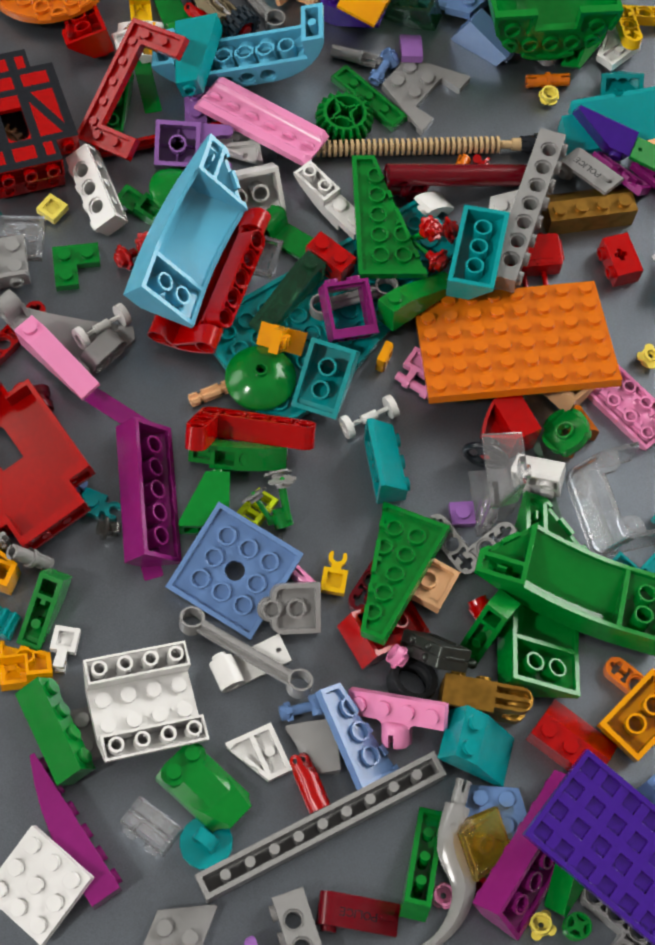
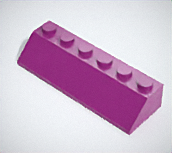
M134 416L116 426L124 563L140 567L180 564L182 557L171 428Z
M554 770L545 781L544 787L537 799L532 802L530 810L524 820L518 825L516 833L505 846L503 854L496 865L492 867L487 880L482 888L477 891L472 902L483 917L517 941H519L531 917L535 914L547 894L555 866L554 861L522 834L565 777V773Z

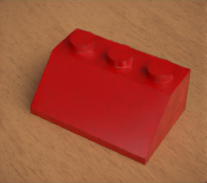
M556 699L553 700L525 739L567 771L571 769L585 749H589L607 765L618 747L609 738Z

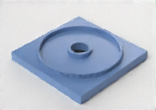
M218 502L165 587L252 640L263 622V619L257 613L259 601L269 596L270 590L274 585L287 583L304 553ZM233 562H239L245 568L244 576L239 580H231L227 576V567Z

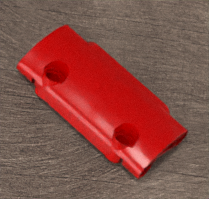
M255 207L249 208L243 214L215 267L194 327L189 328L155 315L147 333L150 339L187 352L215 353L224 329L230 327L235 319L264 249V233L271 219L268 211Z

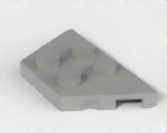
M212 904L157 910L143 945H203L218 906Z

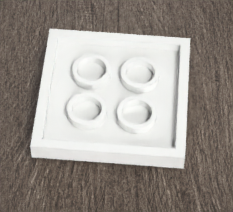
M33 825L0 867V909L39 945H45L95 877L40 828Z

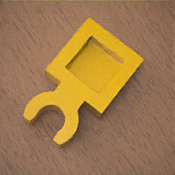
M331 551L328 557V563L331 567L324 566L321 593L344 597L348 570L341 568L347 563V553L343 554L341 561H335L333 558L334 551Z

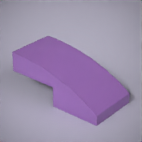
M400 34L401 62L422 63L423 46L421 35Z

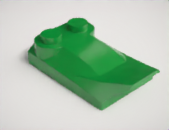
M199 743L183 746L164 764L155 777L156 782L212 834L219 829H231L252 807L249 799L250 794L217 764Z

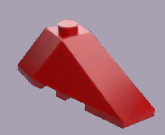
M97 5L77 17L64 21L65 29H62V36L68 49L92 58L104 57L115 51Z

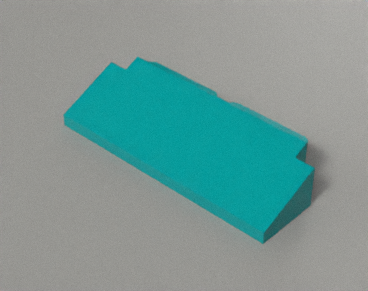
M655 86L625 91L622 96L617 97L614 94H606L573 100L568 110L569 115L561 116L558 126V132L566 134L565 144H568L566 155L576 148H581L588 153L602 151L572 114L574 109L580 105L638 131L637 138L640 137L644 140L654 139Z

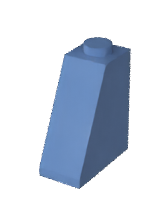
M482 8L462 24L451 38L456 44L495 66L499 65L502 61L507 63L514 55V53H510L502 46L501 41L496 36L492 18Z

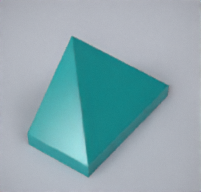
M626 71L602 73L600 95L614 94L622 96L625 91L641 89L644 86V73Z

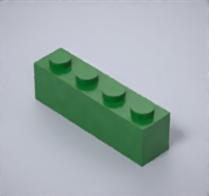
M37 677L16 692L15 696L57 786L73 785L96 769L92 762V755L82 741L81 732L73 722L70 708L63 701L57 682L53 678Z

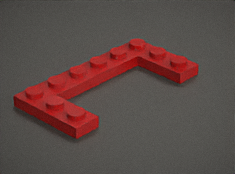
M133 17L77 131L79 141L131 162L140 141L107 127L115 107L144 48L180 61L190 41L185 36Z

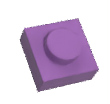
M473 501L449 502V519L455 528L475 527L476 520Z

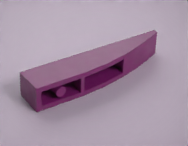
M35 753L30 755L33 780L49 833L55 843L95 877L84 892L85 897L95 910L122 891L118 884L123 881L115 868L109 871L104 863L108 857L101 846L98 845L96 848L93 846L90 838L94 835L87 824H79L76 816L80 813L73 802L70 800L66 803L61 794L65 792L64 788L57 786L55 780L52 781L47 774L50 769L44 757L38 759Z

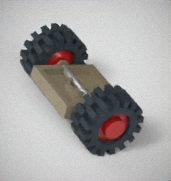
M187 0L207 14H218L221 24H223L222 36L224 38L255 33L260 27V18L247 5L235 7L229 0Z

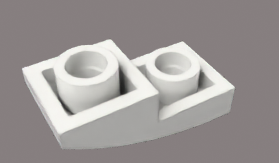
M425 192L416 195L414 198L419 204L417 206L418 210L425 216L429 214L436 218L441 212L449 215L455 209L438 192Z

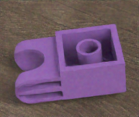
M156 119L155 169H185L209 134H212L218 140L229 139L233 135L234 128L223 124ZM176 141H179L184 147L180 148V150H175V148H172V145H176Z

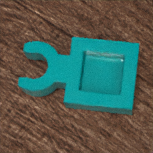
M85 487L86 490L83 491L81 496L91 509L85 515L99 520L101 514H103L110 522H117V516L110 514V512L114 509L121 511V504L115 501L108 503V495Z

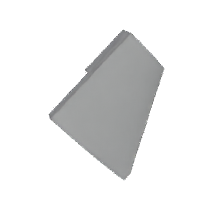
M326 719L286 725V733L290 735L295 743L299 754H308L319 776L340 774L339 748Z

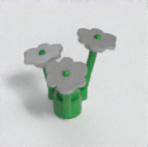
M280 469L264 474V478H272V480L268 481V485H275L279 490L282 507L273 509V515H270L261 501V498L264 496L262 492L267 489L266 486L253 491L251 495L241 501L242 504L250 501L251 504L256 502L266 517L268 526L274 524L275 530L294 524L289 507L287 488L297 478L296 476L288 475L292 473L288 469Z

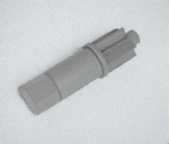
M334 44L331 48L330 56L333 58L375 68L376 65H380L382 59H379L378 54Z

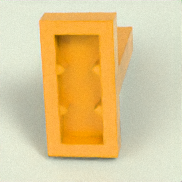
M261 321L256 344L269 347L268 353L278 355L284 351L302 356L308 333Z

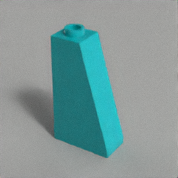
M217 13L175 21V33L185 36L190 41L181 60L175 59L176 86L182 97L204 93L223 32V26Z

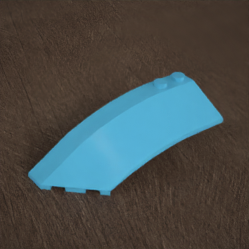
M209 134L201 144L161 206L142 244L123 294L141 309L189 328H193L206 289L222 252L243 214L248 210L246 202L241 200L238 189L241 187L235 170L231 171L227 159L230 157L228 148L212 134Z

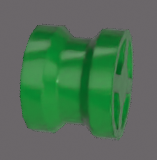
M573 912L562 921V933L570 941H581L592 932L591 919L583 912Z

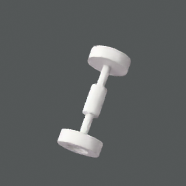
M122 303L112 307L114 317L109 320L106 318L95 324L90 331L85 332L80 326L72 329V336L82 350L91 344L90 335L94 333L99 334L106 330L116 320L124 327L132 322L127 308Z
M389 394L382 398L383 408L377 411L373 409L359 416V419L353 422L346 414L339 417V425L347 439L355 437L356 431L354 426L360 423L366 424L367 419L370 418L377 419L379 418L378 415L384 412L391 419L398 417L400 411L392 395Z

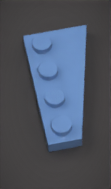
M341 683L315 692L357 790L400 769L397 764H392L387 756L389 752L384 745H379L372 735L373 729L369 723L363 722L358 715L359 709Z

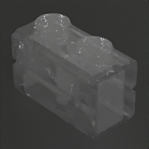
M142 796L135 800L131 808L120 820L121 825L124 827L122 832L133 841L136 838L145 843L143 848L154 857L157 854L164 857L183 831L180 825Z

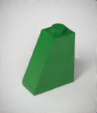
M222 469L205 471L179 520L180 534L198 535L218 502L230 508V472H225Z

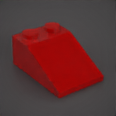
M411 600L384 646L361 637L360 630L365 607L351 612L337 625L362 669L386 659L389 650L395 644L400 645L404 629L431 633Z

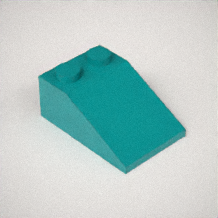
M311 337L291 406L337 420L353 378L360 352Z
M469 705L453 708L449 711L448 728L444 731L437 759L493 785L503 787L515 738L489 715Z

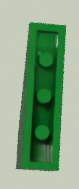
M444 271L394 288L378 299L377 319L389 329L395 331L446 296L449 274Z
M419 807L399 917L426 922L432 904L439 858L437 853V836L442 811Z

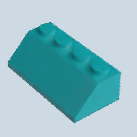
M464 204L447 279L446 296L470 300L494 291L510 212Z

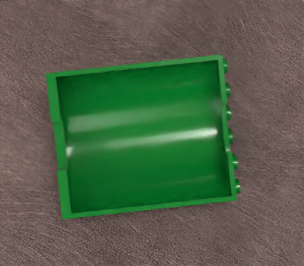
M488 0L495 33L502 46L510 53L516 52L521 54V57L524 59L538 61L575 55L574 51L578 49L592 47L601 41L600 37L605 32L613 30L624 11L621 0Z

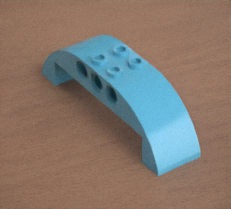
M323 3L301 6V25L221 38L205 87L212 86L219 77H225L242 87L270 83L292 77L306 69L315 61L323 48ZM174 28L166 29L175 33ZM152 51L153 70L164 78L176 83L175 59Z

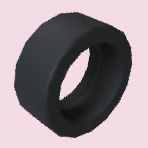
M409 656L408 661L403 667L397 666L395 669L390 670L386 678V686L389 693L430 700L438 687V677L432 666ZM410 671L418 675L423 681L425 691L423 693H413L406 689L400 681V672Z

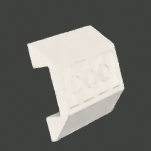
M185 640L83 660L87 703L96 744L105 763L209 741L204 715L198 714L188 674L191 663Z

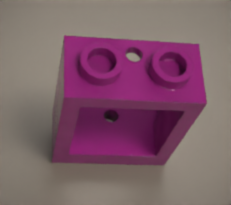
M360 275L347 277L346 281L338 282L337 278L325 280L324 284L318 288L328 342L338 343L369 338L379 333L368 277L360 278ZM358 289L365 325L336 330L329 293Z

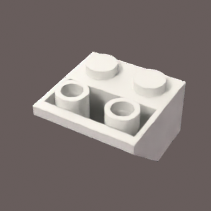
M517 454L510 471L512 488H515L520 493L525 491L540 493V496L546 498L560 497L566 472V463Z

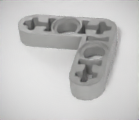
M433 514L429 517L433 520L443 521L444 524L450 526L452 532L448 534L441 549L456 569L465 575L474 574L481 545L488 541L492 545L497 543L491 536L494 535L496 538H499L503 534L502 528L504 527L512 529L510 535L518 532L516 526L507 521L501 522L469 547L445 516ZM450 538H457L459 541L458 549L449 551L447 541ZM462 553L466 559H473L471 562L472 568H462L464 561L461 557H457L455 560L454 556Z

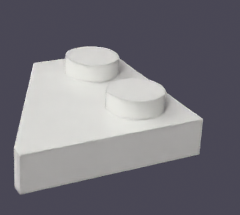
M615 26L612 31L608 30L602 46L598 50L596 61L608 70L613 71L641 50V45L637 50H629L623 47Z
M271 722L225 743L226 748L268 783L292 772V767Z

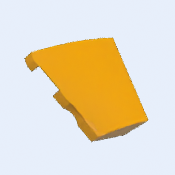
M0 640L1 692L22 689L37 677L53 678L51 652L35 651L23 645H20L18 649L6 646L5 641Z

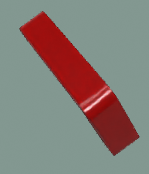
M203 407L186 423L185 448L191 451H204L217 438H225L298 450H311L314 448L316 423L308 420L220 407Z

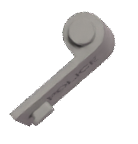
M581 148L574 149L565 158L560 160L562 162L558 175L560 178L571 180L577 175L603 195L608 194L624 181L622 176Z

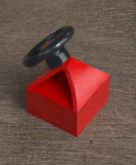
M523 396L498 397L492 401L481 427L480 442H470L462 448V454L469 462L485 469H503L508 465L510 458L534 447L542 428ZM476 449L478 454L473 456L469 450Z

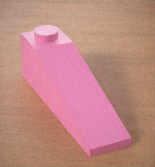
M33 315L14 329L20 344L82 401L100 386V383Z

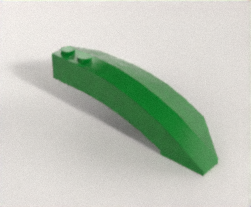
M528 491L523 493L515 524L519 533L539 522L538 525L589 550L585 544L580 545L573 536L575 532L563 517L559 519L551 509L553 505L548 498ZM520 604L498 635V683L527 688L533 697L578 699L581 697L579 632Z
M539 522L520 533L515 532L502 538L500 542L492 546L487 545L480 549L474 573L497 589H502L525 607L583 634L655 656V573L617 562L582 548L538 525Z

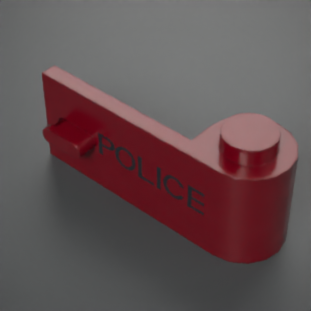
M321 890L315 925L321 926L320 931L336 934L337 929L345 928L395 938L397 937L400 904L341 892Z

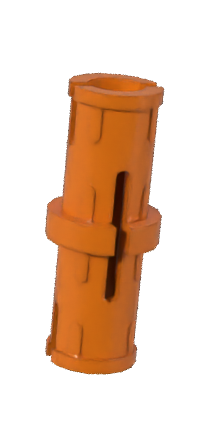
M550 72L537 75L526 74V88H541L547 85L569 87L570 77L568 76L570 74L568 72L551 74Z

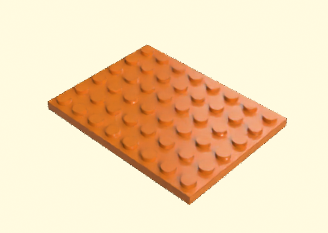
M595 281L515 288L514 293L499 289L470 300L445 296L415 317L429 404L617 387L622 385L621 373Z

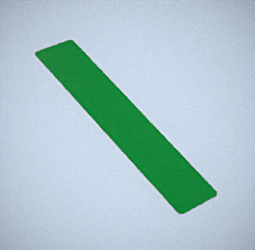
M138 60L134 71L144 111L146 114L162 111L150 62L142 64Z

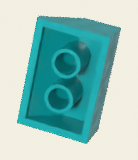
M372 418L367 419L363 440L377 504H382L383 501L389 503L405 500L407 492L410 491L409 477H405L403 472L406 464L404 455H400L398 447H401L399 433H395L392 424Z

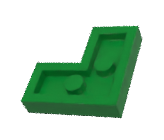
M98 242L52 247L57 291L80 289L78 269L101 267Z

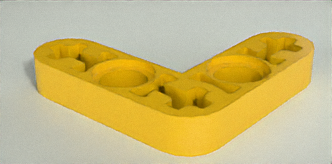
M622 5L624 11L616 24V29L623 47L629 50L639 49L643 38L639 26H655V6Z

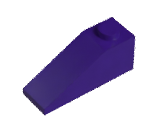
M582 105L574 109L572 113L599 148L609 154L608 157L620 161L630 156L639 134L638 131Z

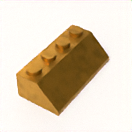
M617 186L606 195H603L596 189L547 195L550 198L547 211L542 210L541 216H544L543 225L546 234L557 233L559 235L632 225L638 208L633 192L623 186Z

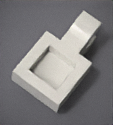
M55 625L49 648L50 652L56 653L53 662L55 673L65 674L68 655L76 656L81 636L80 628Z

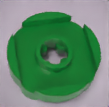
M571 409L572 411L558 410L545 421L542 440L551 452L560 454L563 457H569L580 450L591 438L590 424L584 414L577 409ZM571 428L570 432L563 436V429L569 430Z

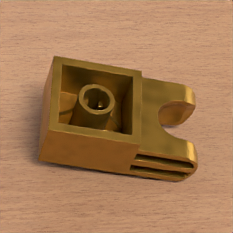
M451 671L445 674L440 684L438 701L449 703L448 715L450 709L469 705L489 715L497 722L517 724L523 720L525 714L533 706V695L530 690L524 687L494 682L486 676H476V678L467 677L462 672Z

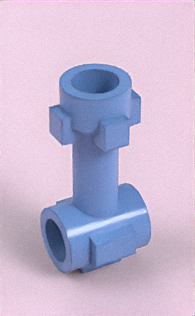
M390 47L385 48L380 53L383 61L378 69H372L370 72L371 75L368 80L374 86H379L385 81L384 74L389 67L393 69L400 63L398 54Z
M316 694L307 696L308 702L291 706L288 701L284 702L282 706H278L281 721H294L295 715L312 712L313 717L323 715L324 713Z

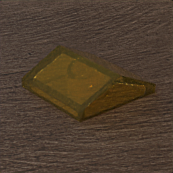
M495 806L467 817L457 833L472 879L475 882L491 871L503 854L505 846L509 843L499 809Z

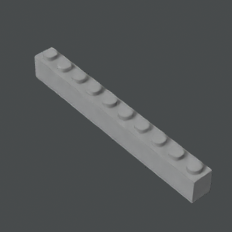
M432 751L195 874V879L207 904L443 781L447 774L439 759H437V755Z

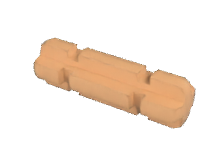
M225 380L220 381L221 384L219 385L215 383L200 389L199 393L197 391L190 393L188 400L191 406L196 407L201 405L202 401L206 403L221 397L222 393L228 394Z

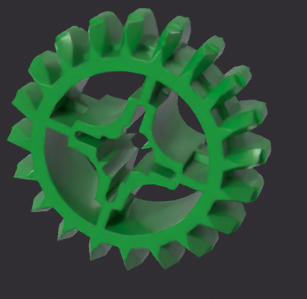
M338 90L336 95L330 93L328 98L323 97L315 113L316 126L324 129L329 135V139H332V142L335 139L337 142L339 139H342V144H344V139H348L349 144L350 139L354 141L359 139L360 143L361 138L366 139L374 123L373 110L370 107L369 101H364L363 96L357 97L356 92L351 95L347 90L344 94H341ZM332 112H334L333 116L331 118H328V116ZM360 118L361 121L355 124L356 120Z

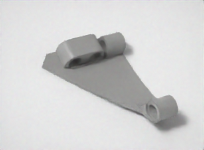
M9 289L0 295V316L13 331L33 315L91 375L94 372L99 373L135 342L133 326L124 327L123 325L111 324V327L99 334L94 333L90 335L91 344L82 350L72 336V329L80 326L85 332L93 329L92 326L99 322L27 308L25 303L21 302L18 296Z

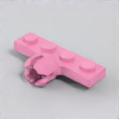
M358 687L348 689V695L359 709L358 715L380 721L381 742L386 748H390L391 743H393L394 749H406L411 745L413 726L445 731L448 728L449 703Z

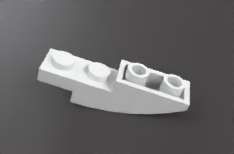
M311 160L294 172L296 180L324 217L337 230L342 228L355 240L354 206L340 194L341 188Z

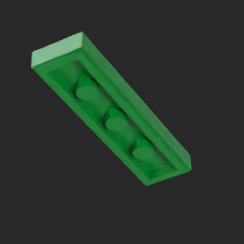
M344 65L331 76V82L343 92L347 90L351 95L356 92L357 97L363 96L364 101H369L370 107L373 110V117L391 132L407 121L408 116L348 65Z

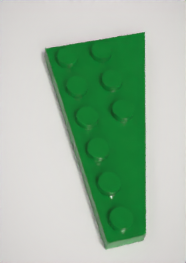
M352 155L358 275H360V278L368 277V279L427 278L428 272L423 267L419 252L412 243L410 232L399 208L396 207L393 201V195L388 190L375 155Z
M383 501L378 539L376 540L371 578L368 585L367 601L360 630L361 637L383 646L385 645L450 532L449 525Z

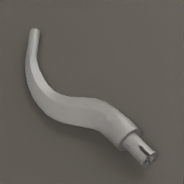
M462 778L455 779L456 782L451 801L444 804L437 836V853L452 888V900L447 916L439 930L433 937L421 945H442L458 930L467 917L476 892L475 869L464 836L470 811L465 806L472 782L468 780L464 782Z

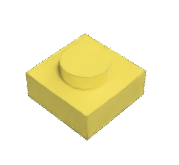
M51 193L36 207L37 214L54 225L69 210L68 204Z

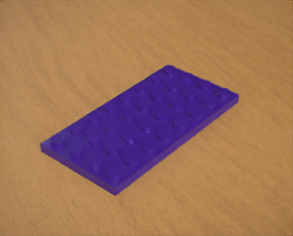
M585 749L522 835L651 945H655V805L589 749Z

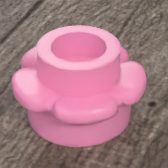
M395 644L389 650L386 661L391 664L390 667L392 669H395L397 666L401 668L406 664L409 659V654H407L408 648Z
M440 882L439 885H434L432 904L436 908L449 909L452 900V888L449 883ZM442 893L446 895L444 899L441 898Z

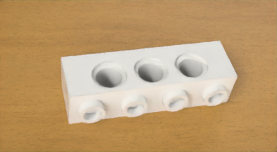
M86 143L65 158L69 166L68 171L74 178L76 191L81 195L83 208L91 220V227L95 232H100L109 237L129 221L99 150Z

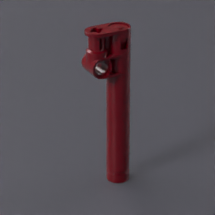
M386 164L382 173L388 190L391 191L392 195L398 196V198H405L410 203L414 201L416 195L427 192L430 186L520 187L527 165Z

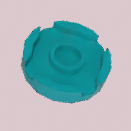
M195 818L184 827L180 835L179 847L183 859L191 867L199 871H203L228 858L232 852L233 837L230 829H219L212 834Z

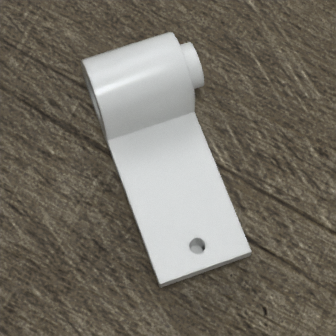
M280 634L252 646V648L283 666L292 662ZM225 651L215 654L209 663L221 693L235 690L267 674L236 655L226 654Z

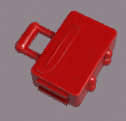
M540 232L536 234L534 248L529 247L528 253H531L528 266H523L522 272H524L523 287H529L527 276L541 275L543 285H549L547 275L560 273L565 258L562 242L559 240L557 233L543 234Z

